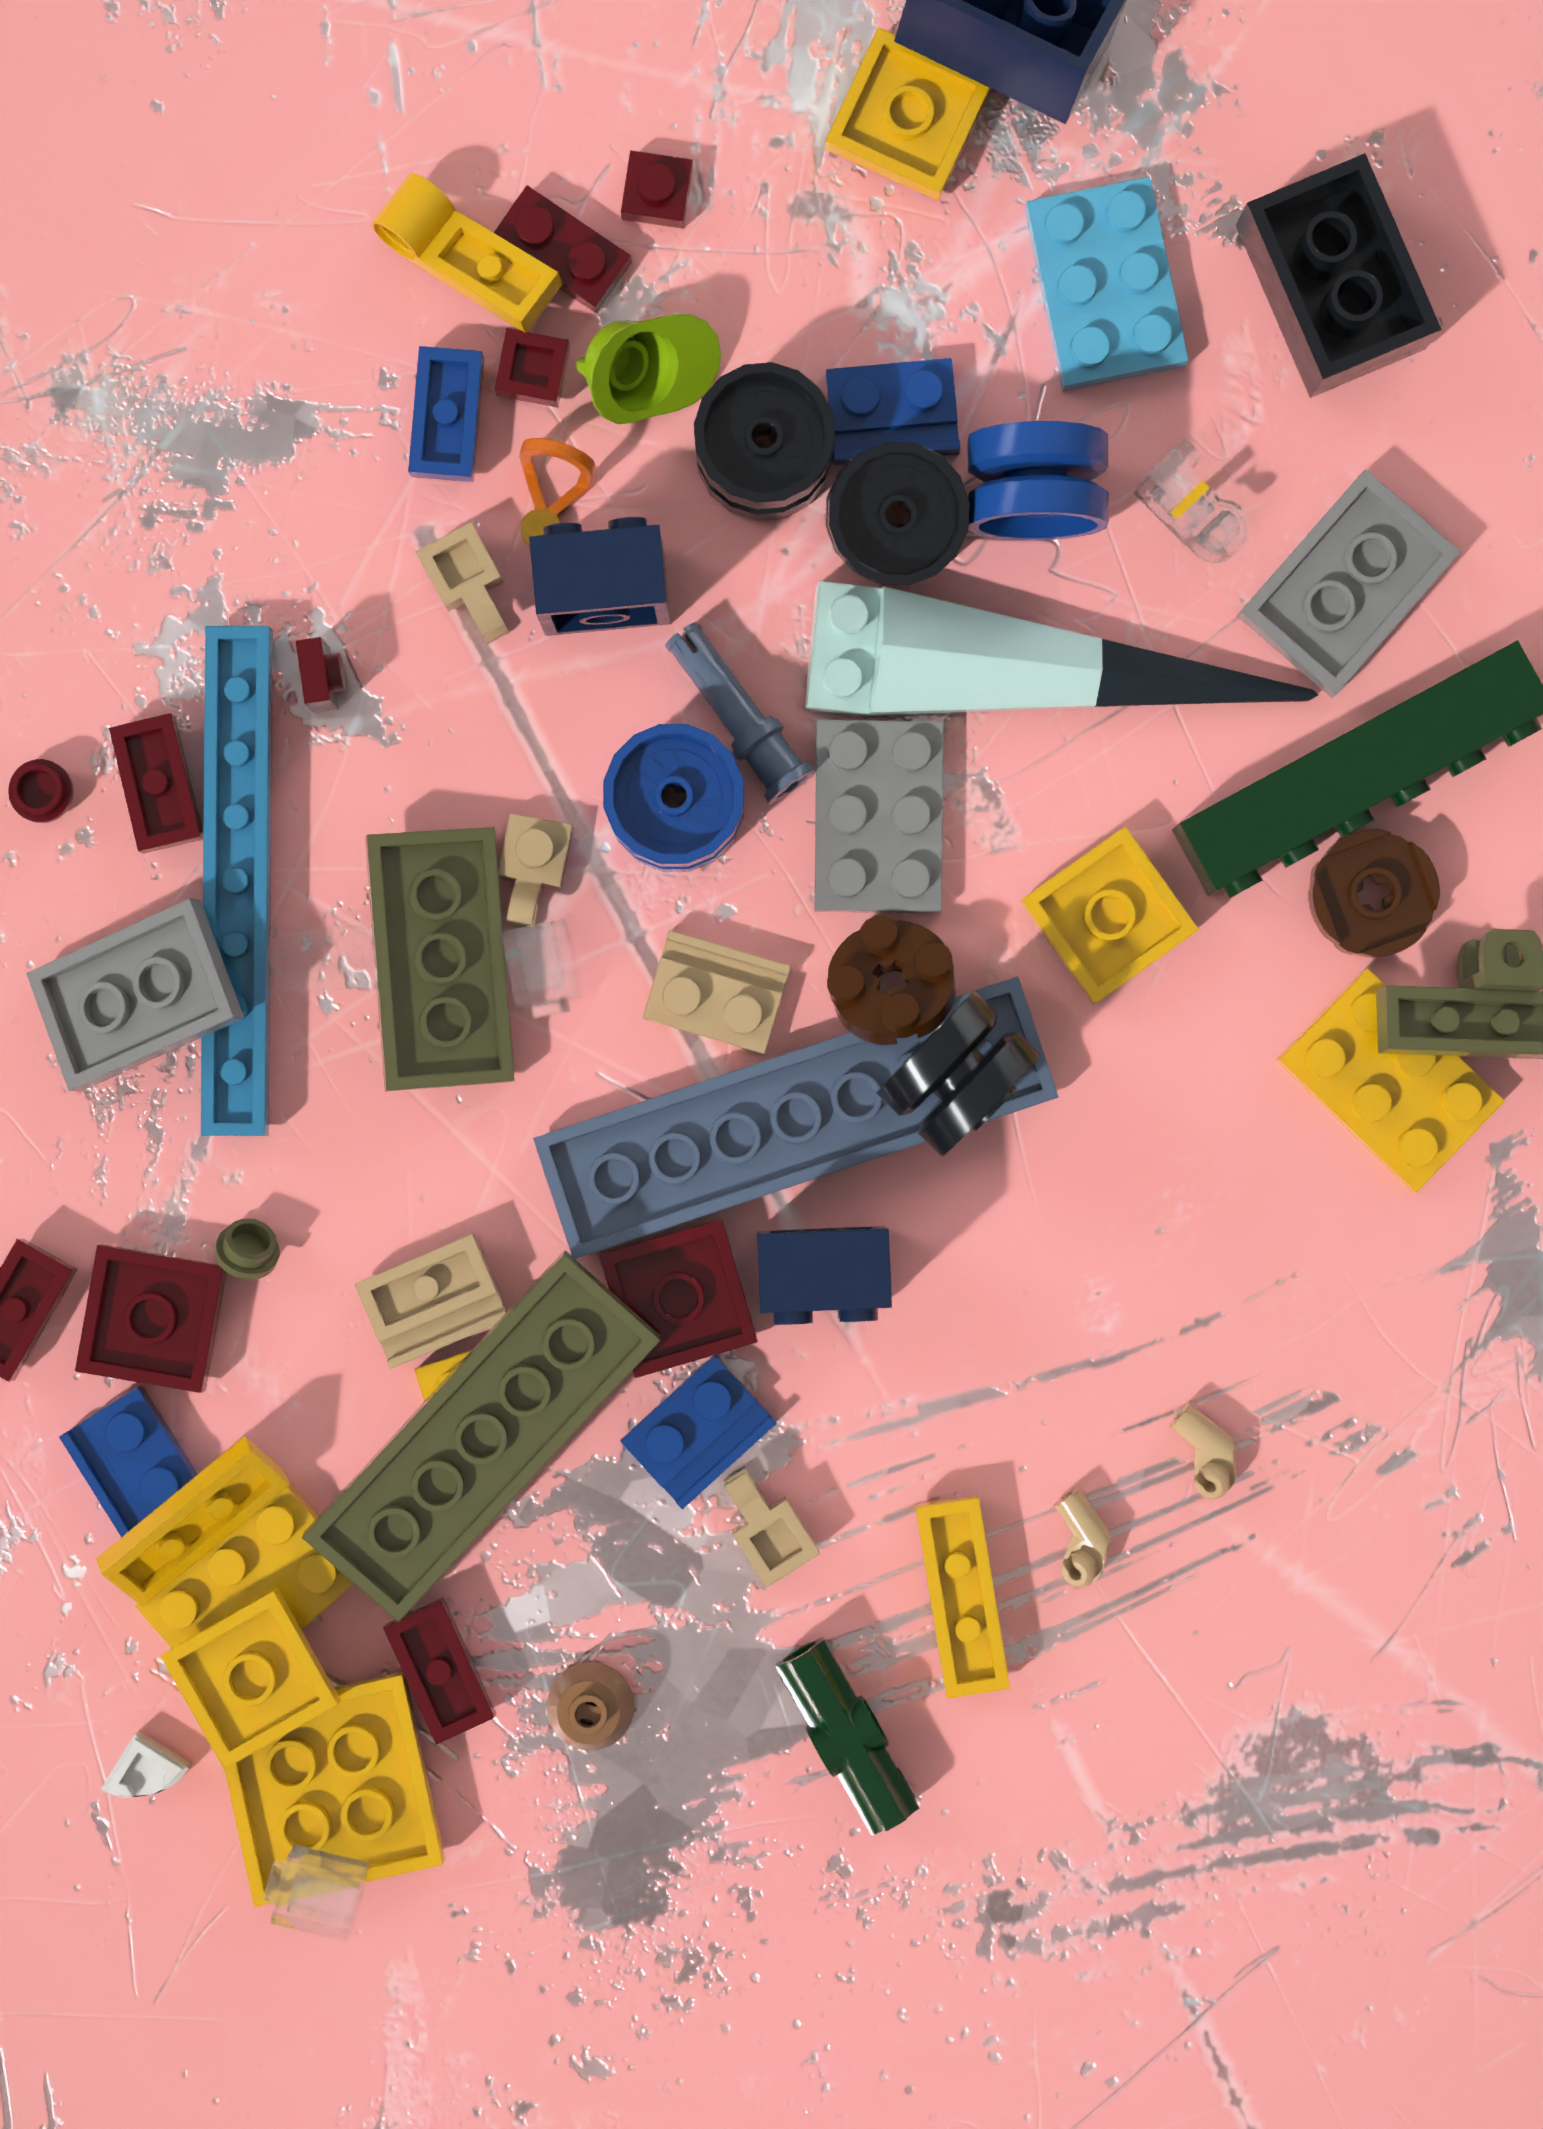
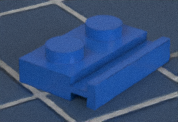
M952 358L826 369L828 405L833 412L835 433L834 466L846 465L857 454L887 442L917 443L942 456L959 454L960 439L958 437Z
M713 1355L623 1436L620 1442L656 1482L676 1501V1504L681 1509H684L774 1427L777 1421L762 1407L717 1355Z
M143 1386L135 1388L84 1420L81 1424L59 1436L121 1537L198 1475Z

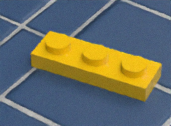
M243 1436L98 1556L96 1561L101 1575L143 1607L288 1487L290 1482L284 1469L246 1436Z
M978 1495L915 1505L946 1698L951 1699L1010 1689Z

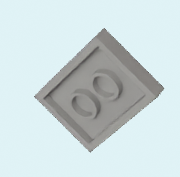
M1364 469L1237 614V617L1329 697L1333 698L1457 558L1461 551L1368 470Z
M816 720L814 912H942L944 721Z
M188 898L26 973L68 1091L81 1092L244 1019L202 902L198 899Z

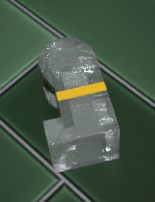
M1184 437L1139 482L1133 494L1197 557L1210 563L1225 562L1235 556L1248 538L1250 530L1249 516L1244 508L1234 500L1220 498L1193 471L1202 454Z

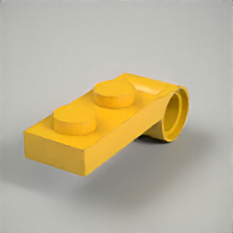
M415 173L408 174L371 223L375 234L393 251L524 333H527L563 285L560 275L556 270L455 210L450 199L437 186Z

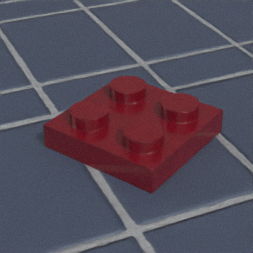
M723 1219L599 1255L609 1290L660 1335L658 1344L632 1370L635 1378L758 1342Z
M105 1244L97 1245L75 1372L197 1393L205 1392L227 1272L216 1263Z

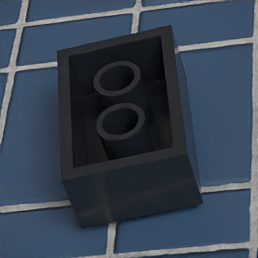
M1366 153L1246 203L1235 226L1310 398L1426 350L1442 330Z

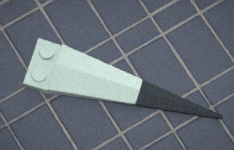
M819 581L816 584L804 710L860 717L1081 707L1306 702L1319 694L1309 688L886 586L876 588Z

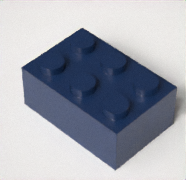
M906 0L894 42L1066 124L1112 40L1127 0Z

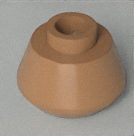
M597 1662L580 1663L565 1670L553 1683L547 1699L548 1719L558 1737L568 1745L581 1750H600L613 1745L628 1730L634 1714L633 1693L626 1679L612 1667ZM581 1718L591 1720L593 1723L584 1722Z

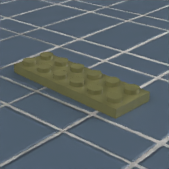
M564 1250L304 1531L302 1539L399 1622L658 1344L660 1335Z

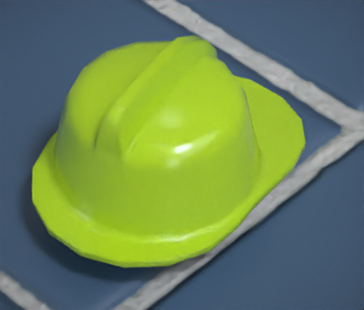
M670 314L642 321H614L601 328L592 338L585 356L576 360V368L586 378L593 405L600 415L613 423L627 424L676 412L695 404L710 389L719 372L721 349L718 335L708 322L692 314Z

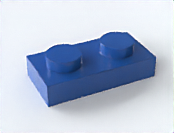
M419 346L408 473L411 477L474 482L484 369V355L482 351Z

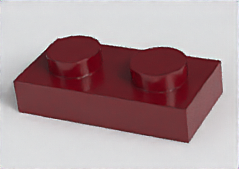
M528 185L525 186L494 231L496 235L556 270L563 283L560 289L596 314L632 263L630 254Z
M168 713L110 727L111 740L138 852L145 854L203 840V830L176 716Z
M24 1238L16 1239L0 1267V1377L8 1382L16 1380L78 1270Z
M444 1597L406 1614L399 1622L393 1620L383 1626V1630L436 1745L495 1718L497 1714Z

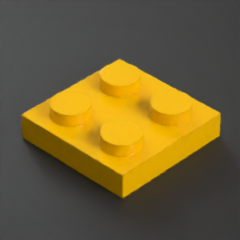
M878 27L826 137L824 149L939 201L991 88L894 42V34Z
M1126 826L1019 901L1092 1005L1199 931Z
M278 1588L160 1655L223 1769L230 1767L335 1707L341 1701Z

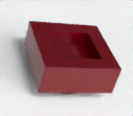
M630 150L621 206L622 220L684 229L693 171V159Z
M506 328L494 389L496 396L559 408L570 351L569 340L530 332L524 333L520 330Z
M321 637L296 640L304 704L313 713L339 709L336 692L346 691V678L341 654H331L330 647Z

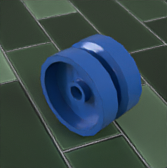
M1024 421L984 427L969 434L967 440L968 473L983 481L984 484L969 492L968 530L977 535L998 539L1054 540L1092 535L1107 528L1109 524V492L1095 482L1090 481L1105 473L1108 468V433L1104 430L1083 423Z
M658 724L634 734L613 755L603 780V808L618 843L637 862L661 872H691L715 862L734 843L744 819V780L733 754L713 734L689 724ZM669 787H672L678 794L686 791V801L678 808H670L664 804L663 791Z

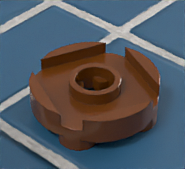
M1381 829L1362 830L1352 833L1330 846L1312 868L1308 890L1311 915L1323 936L1332 942L1342 953L1355 954L1367 958L1386 957L1411 947L1426 932L1427 926L1432 921L1434 910L1438 906L1440 885L1436 869L1429 856L1412 841L1408 842L1401 836L1391 834L1393 832ZM1371 876L1376 885L1386 883L1389 887L1390 895L1382 899L1383 910L1379 912H1374L1370 904L1361 905L1358 900L1357 893L1364 889L1362 879Z
M874 916L866 920L860 930L852 933L840 944L829 964L827 989L840 1022L858 1038L879 1045L897 1044L896 1038H907L916 1033L917 1037L921 1038L934 1031L948 1016L956 997L954 964L949 948L944 945L943 941L936 934L919 924L902 920L893 921L886 916ZM891 971L902 973V978L907 983L904 989L893 986L887 993L879 991L881 987L879 977Z

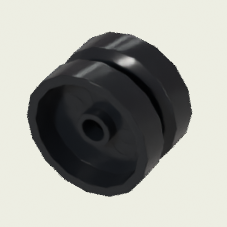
M774 362L744 364L719 377L702 397L693 425L698 473L710 496L730 513L755 521L784 519L808 507L825 487L834 458L835 433L833 412L821 389L799 370ZM767 435L769 443H774L771 447L760 448L755 445V438Z
M887 442L857 454L837 473L826 497L825 527L834 552L851 571L880 584L912 585L936 576L957 556L968 533L970 502L961 476L942 455L917 443ZM895 501L903 502V509L910 512L908 522L905 525L899 524V527L892 526L886 519V509Z
M975 991L945 1019L876 1092L899 1116L912 1113L934 1093L940 1100L921 1120L918 1135L940 1156H944L971 1129L977 1131L1017 1089L1014 1086L1016 1082L1041 1055L1017 1031L1004 1034L982 1055L976 1047L995 1027L998 1013Z

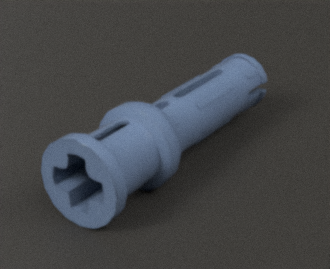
M698 622L691 623L684 627L683 630L686 633L685 637L695 649V653L690 650L678 632L667 641L665 647L673 654L718 715L721 722L735 740L731 746L733 748L732 753L736 759L748 762L767 789L764 797L769 804L775 803L806 782L814 774L815 769L810 762L802 763L781 734L784 726L779 719H774L771 715L764 717L755 702L701 630V625Z

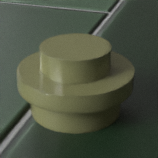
M247 1218L233 1222L219 1234L214 1253L218 1264L227 1273L240 1279L254 1280L269 1275L275 1269L280 1249L276 1236L268 1225L259 1220Z

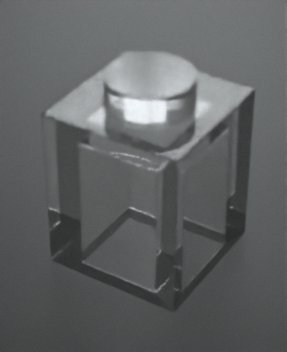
M561 919L502 931L501 936L516 1008L519 1010L531 1009L533 1019L571 1012L569 1001L583 997L567 922Z
M294 1845L285 1858L284 1863L274 1861L269 1874L264 1895L265 1901L274 1903L269 1924L347 1942L356 1924L370 1863Z

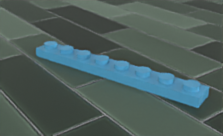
M205 626L203 908L244 1019L201 1038V1136H269L273 630L269 626Z

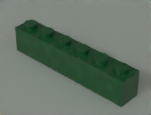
M1517 640L1180 822L1172 831L1206 894L1209 896L1224 888L1228 897L1231 898L1263 881L1258 869L1271 861L1280 858L1284 867L1287 868L1318 851L1319 848L1314 838L1335 827L1342 838L1374 821L1375 818L1369 808L1391 797L1398 808L1431 790L1425 779L1428 776L1447 767L1453 778L1483 762L1487 758L1481 748L1503 737L1506 745L1510 747L1542 730L1543 728L1537 717L1543 715V685Z

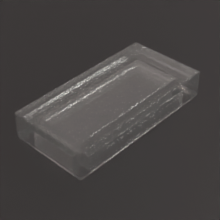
M372 925L269 930L271 994L377 989Z

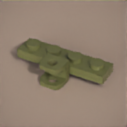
M1491 929L1484 933L1481 940L1471 939L1465 942L1460 948L1457 960L1458 988L1385 985L1376 990L1378 1053L1543 1059V991H1538L1543 989V948L1538 935L1533 930Z

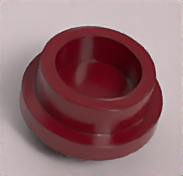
M35 759L22 764L16 769L9 782L8 795L12 807L21 817L35 823H49L59 819L67 812L73 800L74 788L69 774L60 765L50 760Z

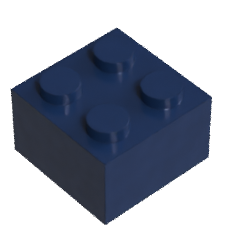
M623 517L608 521V529L582 532V525L579 523H558L545 526L543 528L544 535L529 536L536 615L545 636L671 625L664 548L659 524L647 525V520L643 517Z
M885 1226L757 1231L760 1313H773L775 1325L813 1323V1311L837 1310L839 1322L878 1320V1308H892L889 1228Z

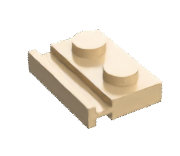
M669 930L642 1018L765 1055L791 966Z
M475 1233L354 1284L376 1338L385 1353L390 1370L492 1327L507 1313Z

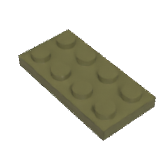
M495 828L367 834L365 836L385 1092L515 1081Z

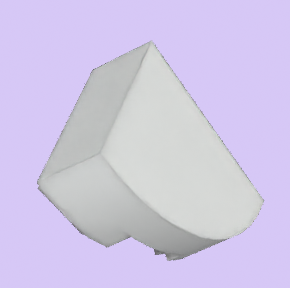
M139 1730L132 1737L101 1790L122 1798L156 1794L172 1787L178 1782L193 1763Z

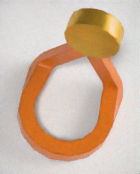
M529 438L524 440L519 453L522 470L534 506V510L527 513L521 522V536L528 548H530L529 536L544 535L543 528L545 526L560 523L558 517L590 491L597 482L596 464L590 456L574 446L547 438ZM549 455L563 459L573 464L580 471L577 484L548 508H546L534 468L533 456Z

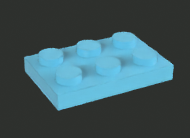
M1150 176L1026 201L1024 209L1062 392L1186 367L1189 360Z

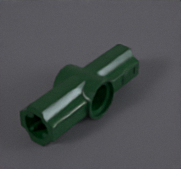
M824 1637L804 1644L776 1663L781 1680L809 1724L805 1728L819 1757L831 1776L839 1777L870 1834L873 1836L877 1833L888 1831L906 1821L911 1814L919 1809L915 1795L900 1768L896 1766L886 1747L889 1746V1742L864 1697L862 1695L857 1697Z

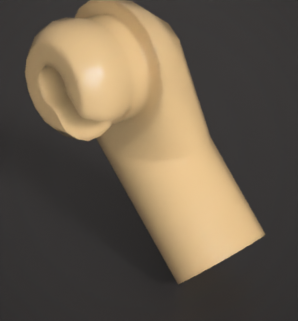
M1188 1402L1177 1413L1169 1427L1194 1446V1485L1198 1493L1207 1499H1218L1224 1496L1235 1483V1443L1227 1432Z
M1078 1487L1060 1498L1053 1506L1071 1530L1064 1561L1061 1565V1574L1069 1585L1083 1588L1096 1582L1101 1577L1112 1539L1109 1529Z

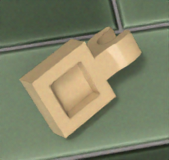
M472 522L415 551L448 612L465 603L487 644L509 633L487 592L502 584L503 579Z
M514 813L509 814L498 869L499 878L516 881L507 914L509 925L534 930L542 888L562 889L573 833V826L571 824Z
M746 1467L724 1480L725 1489L746 1520L731 1530L732 1535L765 1588H768L820 1555L819 1548L786 1496L769 1506Z

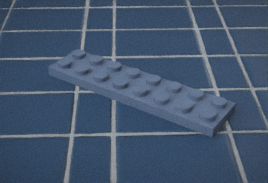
M1017 976L975 990L998 1013L995 1027L976 1047L982 1055L1004 1034L1016 1031L1041 1054L1014 1086L1017 1089L987 1121L1059 1098L1019 977ZM969 992V993H966V994H963V995H960V996L955 997L954 1004H953L952 1009H951V1011L949 1012L948 1016H949L972 992ZM934 1031L921 1038L917 1037V1033L907 1038H896L897 1044L892 1045L870 1043L849 1032L534 1137L536 1150L572 1257L577 1259L926 1142L918 1135L921 1120L940 1099L932 1093L912 1113L899 1116L876 1092Z

